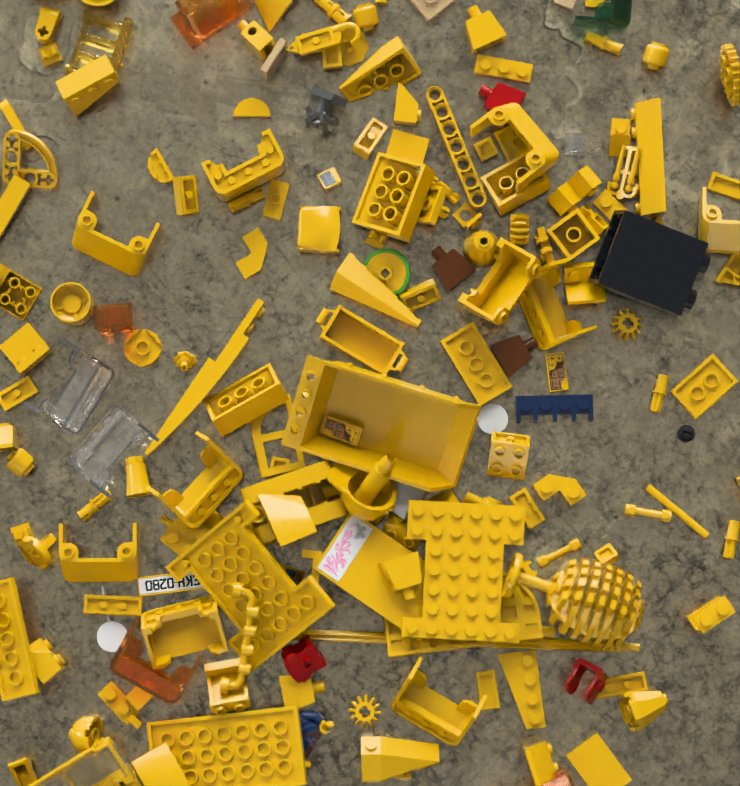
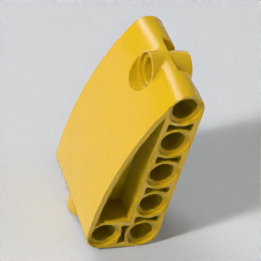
M324 460L240 489L243 501L248 499L256 509L261 510L263 513L262 519H253L251 521L255 536L262 544L277 538L264 512L258 494L301 496L314 526L348 515V511L342 501L341 492L327 479V475L332 468L330 460Z

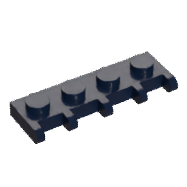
M593 394L516 396V423H521L520 416L533 415L534 423H538V415H552L553 422H557V415L572 414V422H576V414H589V421H593Z

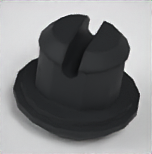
M683 425L678 430V437L683 442H689L695 437V431L690 425Z

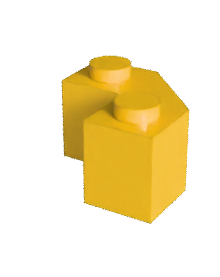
M586 165L566 183L558 187L547 198V201L560 216L567 212L570 214L578 208L577 204L585 197L593 196L598 191L597 187L602 182L590 167Z
M548 474L531 486L542 502L556 492H559L569 507L587 495L576 479Z

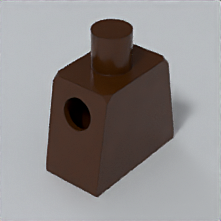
M439 245L431 252L437 259L432 268L447 294L476 271L475 266L454 248L446 253Z
M520 335L494 343L489 348L507 378H510L532 360L530 351L537 348L538 344L533 337L523 342Z

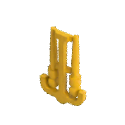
M622 145L616 171L612 178L613 182L608 181L607 191L612 195H616L617 199H632L638 194L639 188L632 187L635 182L634 177L640 148ZM625 149H628L625 168L621 170ZM634 151H636L631 171H629ZM620 173H621V174H623V177H622V181H621L620 190H618L617 192H616V191H613L612 189H614V190H617V189H618V186H619L618 181H620V177H621Z

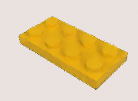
M474 322L469 323L440 341L476 402L481 406L513 387Z

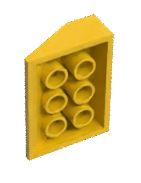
M378 152L352 223L409 243L436 172L426 164Z

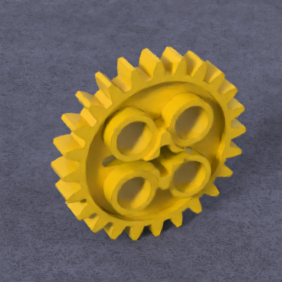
M730 43L721 46L720 77L730 106L740 105V63L738 62L739 57L737 56L735 46Z

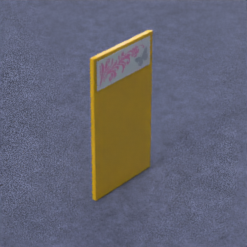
M348 513L347 518L313 569L401 630L402 617L422 618L425 560L419 557L422 583L413 586L416 597L405 600L402 589L395 592L391 590L379 563L413 552L368 521L358 520Z

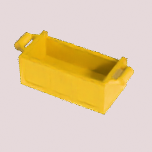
M340 304L336 310L323 308L316 320L323 329L320 335L322 342L373 372L385 373L387 376L391 370L402 373L409 361V358L403 352L405 348L404 342L390 336L385 331L375 327ZM331 312L333 315L325 327L322 324ZM400 354L403 355L396 368H393Z

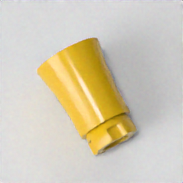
M144 456L126 458V498L152 495L146 489L147 486H150Z

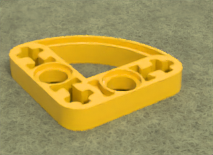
M16 129L9 130L5 134L3 141V181L6 184L10 183V177L7 175L10 173L11 167L17 166V168H13V175L15 174L27 181L25 178L27 173L35 175V181L28 182L32 184L31 187L44 189L55 187L59 179L58 167L49 148L30 133ZM14 134V137L18 138V140L14 142V148L8 149L7 147L12 146V140L8 139V137ZM22 141L34 147L42 155L48 170L21 167ZM8 153H15L17 161L10 162L7 158ZM39 174H42L41 178H47V176L50 175L51 179H54V181H52L51 184H49L48 180L42 179L40 183H38L40 178Z

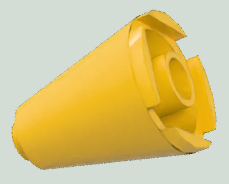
M479 229L471 232L463 243L465 258L477 267L492 265L496 261L493 256L495 253L499 254V247L496 246L499 239L488 230Z

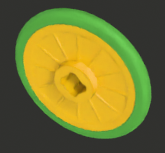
M389 248L376 250L363 263L396 296L401 294L409 284L411 277L410 265L407 259L396 250ZM385 269H387L390 272V275H388L387 278H385V276L382 275V272H384Z

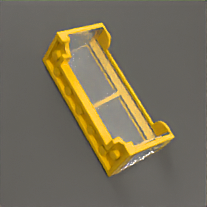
M108 736L105 739H98L92 747L28 786H120L121 781L125 785L133 782L134 775L132 766Z

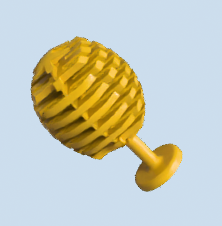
M516 552L510 563L502 589V597L504 598L511 597L516 584L545 592L546 608L548 605H551L549 623L554 625L556 620H559V633L565 636L568 630L569 638L576 640L579 636V642L587 644L590 640V645L596 647L601 642L602 648H610L613 642L614 646H621L627 636L632 633L634 634L639 628L645 614V598L643 602L640 600L642 583L637 580L633 587V584H631L633 581L632 573L625 571L623 575L622 568L615 566L612 570V564L603 563L601 566L600 561L594 559L589 565V558H581L577 567H575L576 560H569L564 571L557 572L549 582L522 573L523 555Z

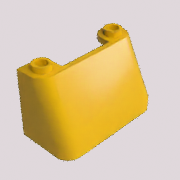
M502 237L496 244L499 247V254L495 253L493 256L496 261L476 290L471 288V294L462 293L458 299L467 311L496 325L506 322L509 313L532 279L541 270L540 261L536 256Z
M210 595L152 609L141 615V630L153 670L167 668L174 657L209 649V652L214 655H222L229 651L218 604Z

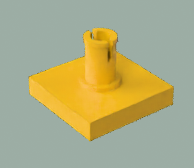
M430 186L417 223L435 225L438 216L443 219L447 218L449 214L444 211L450 212V209L443 206L448 191L447 188L443 186Z

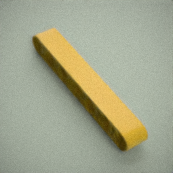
M431 86L426 93L429 109L470 207L473 210H481L484 208L487 200L484 189L442 89L438 86ZM435 92L440 95V98L432 100L429 95ZM445 110L447 115L439 117L437 111ZM446 127L453 128L454 133L451 135L445 134L444 129ZM458 144L461 147V151L454 152L451 146ZM466 162L469 167L462 170L458 167V164ZM473 179L476 185L468 187L465 181ZM475 196H479L483 202L477 205L472 199Z

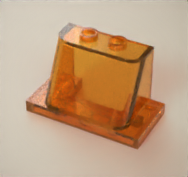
M177 0L175 5L178 12L170 17V19L191 49H194L252 9L254 5L250 0Z

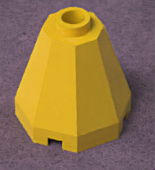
M630 691L618 694V698H622V701L618 702L620 712L625 724L632 726L629 728L631 732L645 728L667 710L668 699L661 691Z

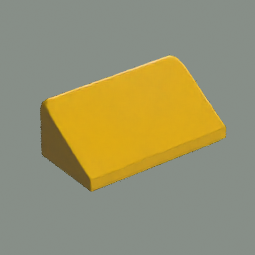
M196 176L173 177L177 215L200 213Z
M433 279L410 287L399 294L401 302L411 312L442 299Z

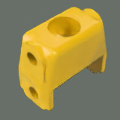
M300 207L297 251L327 255L339 254L337 246L340 236L339 214L342 211L341 207Z

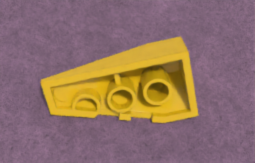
M397 36L383 45L339 88L349 102L369 96L374 91L388 90L390 86L398 83L406 84L420 75L422 71L407 47Z
M361 737L362 783L384 782L388 778L397 775L400 777L407 772L418 771L439 764V744L388 737Z

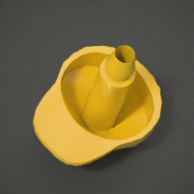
M388 453L379 462H376L369 473L336 462L327 475L328 481L341 492L343 504L348 512L358 520H376L383 515H387L396 506L397 488L393 480L389 479L396 457L391 453Z

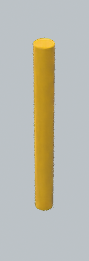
M651 484L647 486L645 490L704 539L709 535L707 530Z

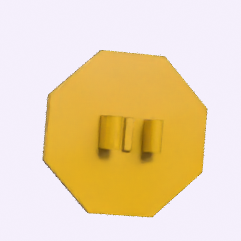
M353 29L342 31L341 50L343 65L350 67L363 62L369 49L364 33L361 32L359 40L352 44L350 41L354 39L355 31Z

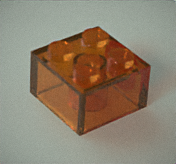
M131 302L93 306L94 328L102 336L114 335L113 332L130 334L133 333V330H137L135 307Z

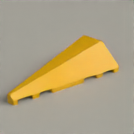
M349 253L336 271L329 289L414 327L419 328L421 326L422 320L418 319L407 306L397 299L398 297L380 279L375 277L364 264H361L355 258L354 254Z

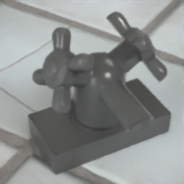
M313 86L310 93L320 99L314 112L311 111L309 105L305 107L308 113L304 121L312 122L314 127L321 125L323 130L327 131V126L330 122L335 125L339 123L338 118L329 113L332 106L337 105L345 108L348 101L334 93Z

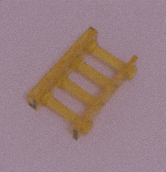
M88 6L87 11L84 10L83 24L70 64H66L64 74L67 76L78 70L76 66L79 57L89 61L102 57L83 51L82 48L85 40L110 47L114 50L112 57H108L118 74L134 25L133 20L125 17L123 22L118 23L94 15L93 7ZM91 22L117 30L119 33L118 39L113 41L88 33ZM113 87L106 93L111 94Z

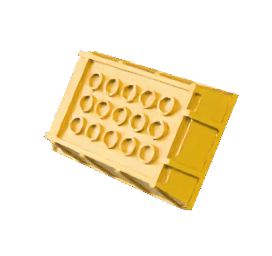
M307 355L281 445L368 473L376 462H379L385 455L391 453L396 457L392 474L389 477L390 480L428 492L456 488L482 406L480 404L467 403L460 400L458 396L451 397L426 389L423 385L417 386L388 377L385 373L379 374L354 366L350 362H330ZM308 374H313L314 379H310ZM303 392H308L309 396H303ZM297 410H302L304 414H298ZM331 415L364 427L359 445L355 446L321 434L326 416ZM296 427L298 432H293L292 428Z

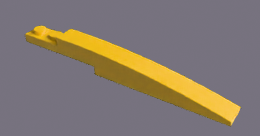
M258 298L217 360L207 359L145 451L146 455H152L196 411L227 374L250 342V338L245 336V334L251 333L255 326L253 322L265 312V302Z

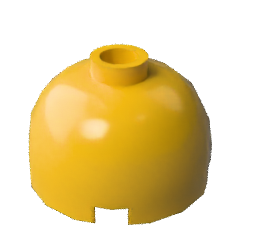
M95 716L82 717L74 723L69 731V739L76 751L79 753L84 752L100 739V734L104 735V726L101 718ZM100 751L94 752L91 755H97Z

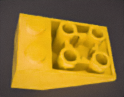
M0 263V309L24 321L43 288Z

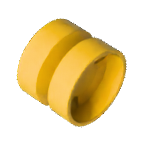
M63 283L51 295L50 305L52 312L66 325H83L90 320L94 313L95 303L92 295L85 287L78 283Z

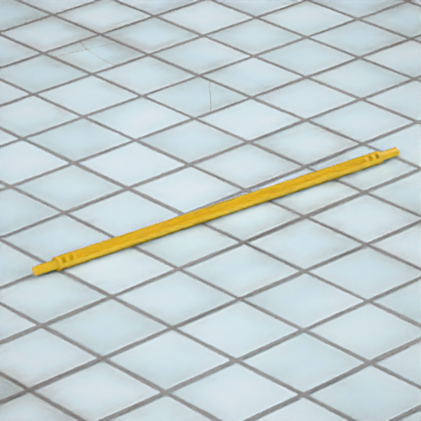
M305 629L292 639L300 640L305 635H309L312 641L387 644L385 632ZM555 638L483 646L488 648L595 652L640 651L639 643H622L621 646H614L613 642L610 648H602V642L596 647L590 645V640L585 644L579 642V639Z

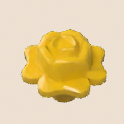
M187 351L178 352L177 356L173 358L175 366L180 367L183 371L192 369L193 365L197 363L195 355Z

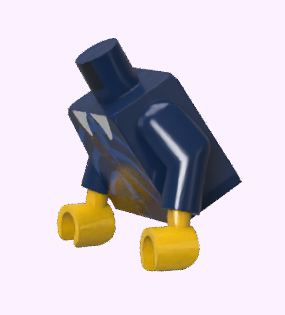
M299 711L304 757L306 759L309 757L322 733H331L328 727L334 726L332 721L327 722L318 711ZM305 761V766L307 768H310L311 763L309 761Z

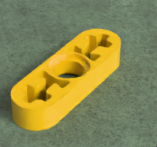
M8 100L2 101L0 108L12 128L26 132ZM22 141L26 151L32 148L31 145Z

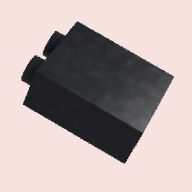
M614 210L588 283L667 314L682 316L683 311H690L696 301L697 290L692 289L697 274L702 276L710 264L711 255L705 253L709 243L627 210Z

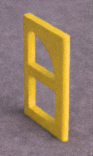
M287 394L289 400L285 401L283 404L286 403L289 416L292 408V402L290 394ZM271 410L249 422L259 472L263 479L306 467L303 452L296 450L299 462L272 468L268 467L263 443L283 439L285 430L261 434L264 418ZM296 427L292 428L293 432H298Z

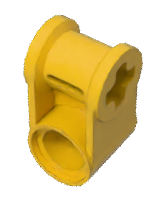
M42 6L35 28V35L41 44L49 45L54 41L57 28L61 22L62 11Z

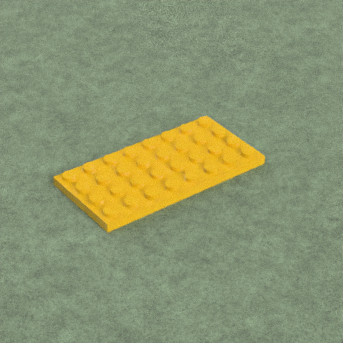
M298 705L146 723L149 752L166 743L190 786H299L308 784Z

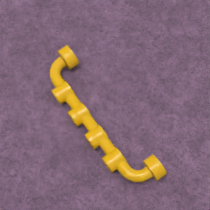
M238 582L234 583L233 598L240 599L241 595H244L248 599L238 678L235 682H229L230 678L222 677L220 693H228V690L240 688L244 684L246 675H250L251 664L247 662L248 656L253 655L254 645L250 644L251 637L255 638L257 626L253 625V619L258 618L259 607L255 606L256 600L253 592L242 587L243 583Z

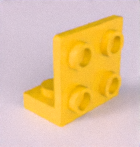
M595 261L564 264V286L569 305L606 302L604 288L588 283Z
M26 323L0 345V349L23 376L53 352L29 323Z
M492 431L487 475L524 480L530 448V436Z

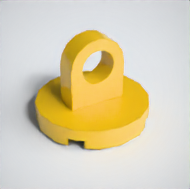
M52 533L46 535L40 541L34 537L25 536L19 542V545H21L20 552L31 565L37 564L39 566L38 569L45 570L52 564V557L47 549L57 539Z

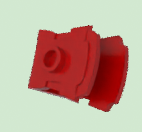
M309 635L302 637L299 643L290 644L282 648L281 656L290 676L298 683H305L313 672L320 670L327 664L323 654L317 649Z
M579 658L573 665L572 670L574 671L572 675H569L564 684L565 691L573 695L586 670L596 674L584 697L585 702L592 705L599 692H602L608 675L597 665Z

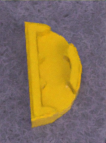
M248 98L238 103L234 109L233 118H271V114L266 103L260 99Z
M156 148L151 152L148 159L147 167L149 173L160 183H172L173 175Z

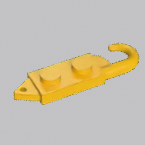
M353 22L329 26L295 37L296 39L286 50L287 52L300 54L302 57L337 46L342 39L341 32L348 29L355 31L356 35L350 41L353 44L359 40L361 30Z

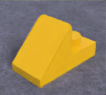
M611 119L608 157H619L622 145L630 146L631 119ZM625 149L624 158L628 156V149Z
M25 757L8 764V768L18 786H28L38 780L30 758Z

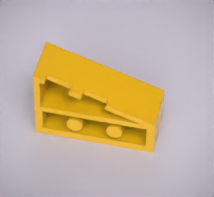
M105 54L55 83L63 99L77 117L116 85L120 79Z

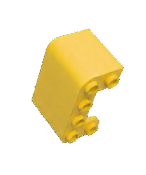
M270 128L261 132L262 141L257 145L259 155L239 166L226 171L223 163L216 165L210 159L201 163L204 173L219 200L223 202L231 201L284 173L286 167L284 156Z

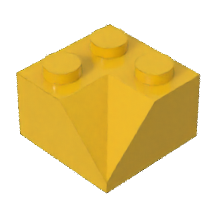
M39 638L30 645L36 676L45 684L52 681L67 667L64 665L66 663L64 658L59 653L55 654L52 651L53 645L47 639Z

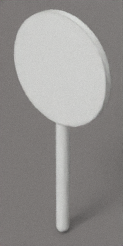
M488 404L480 410L477 422L479 427L488 434H491L492 431L502 432L507 426L508 415L502 406Z
M102 585V595H106L105 587ZM106 615L107 622L98 629L97 642L103 650L117 652L127 643V630L121 623L111 621L110 615Z

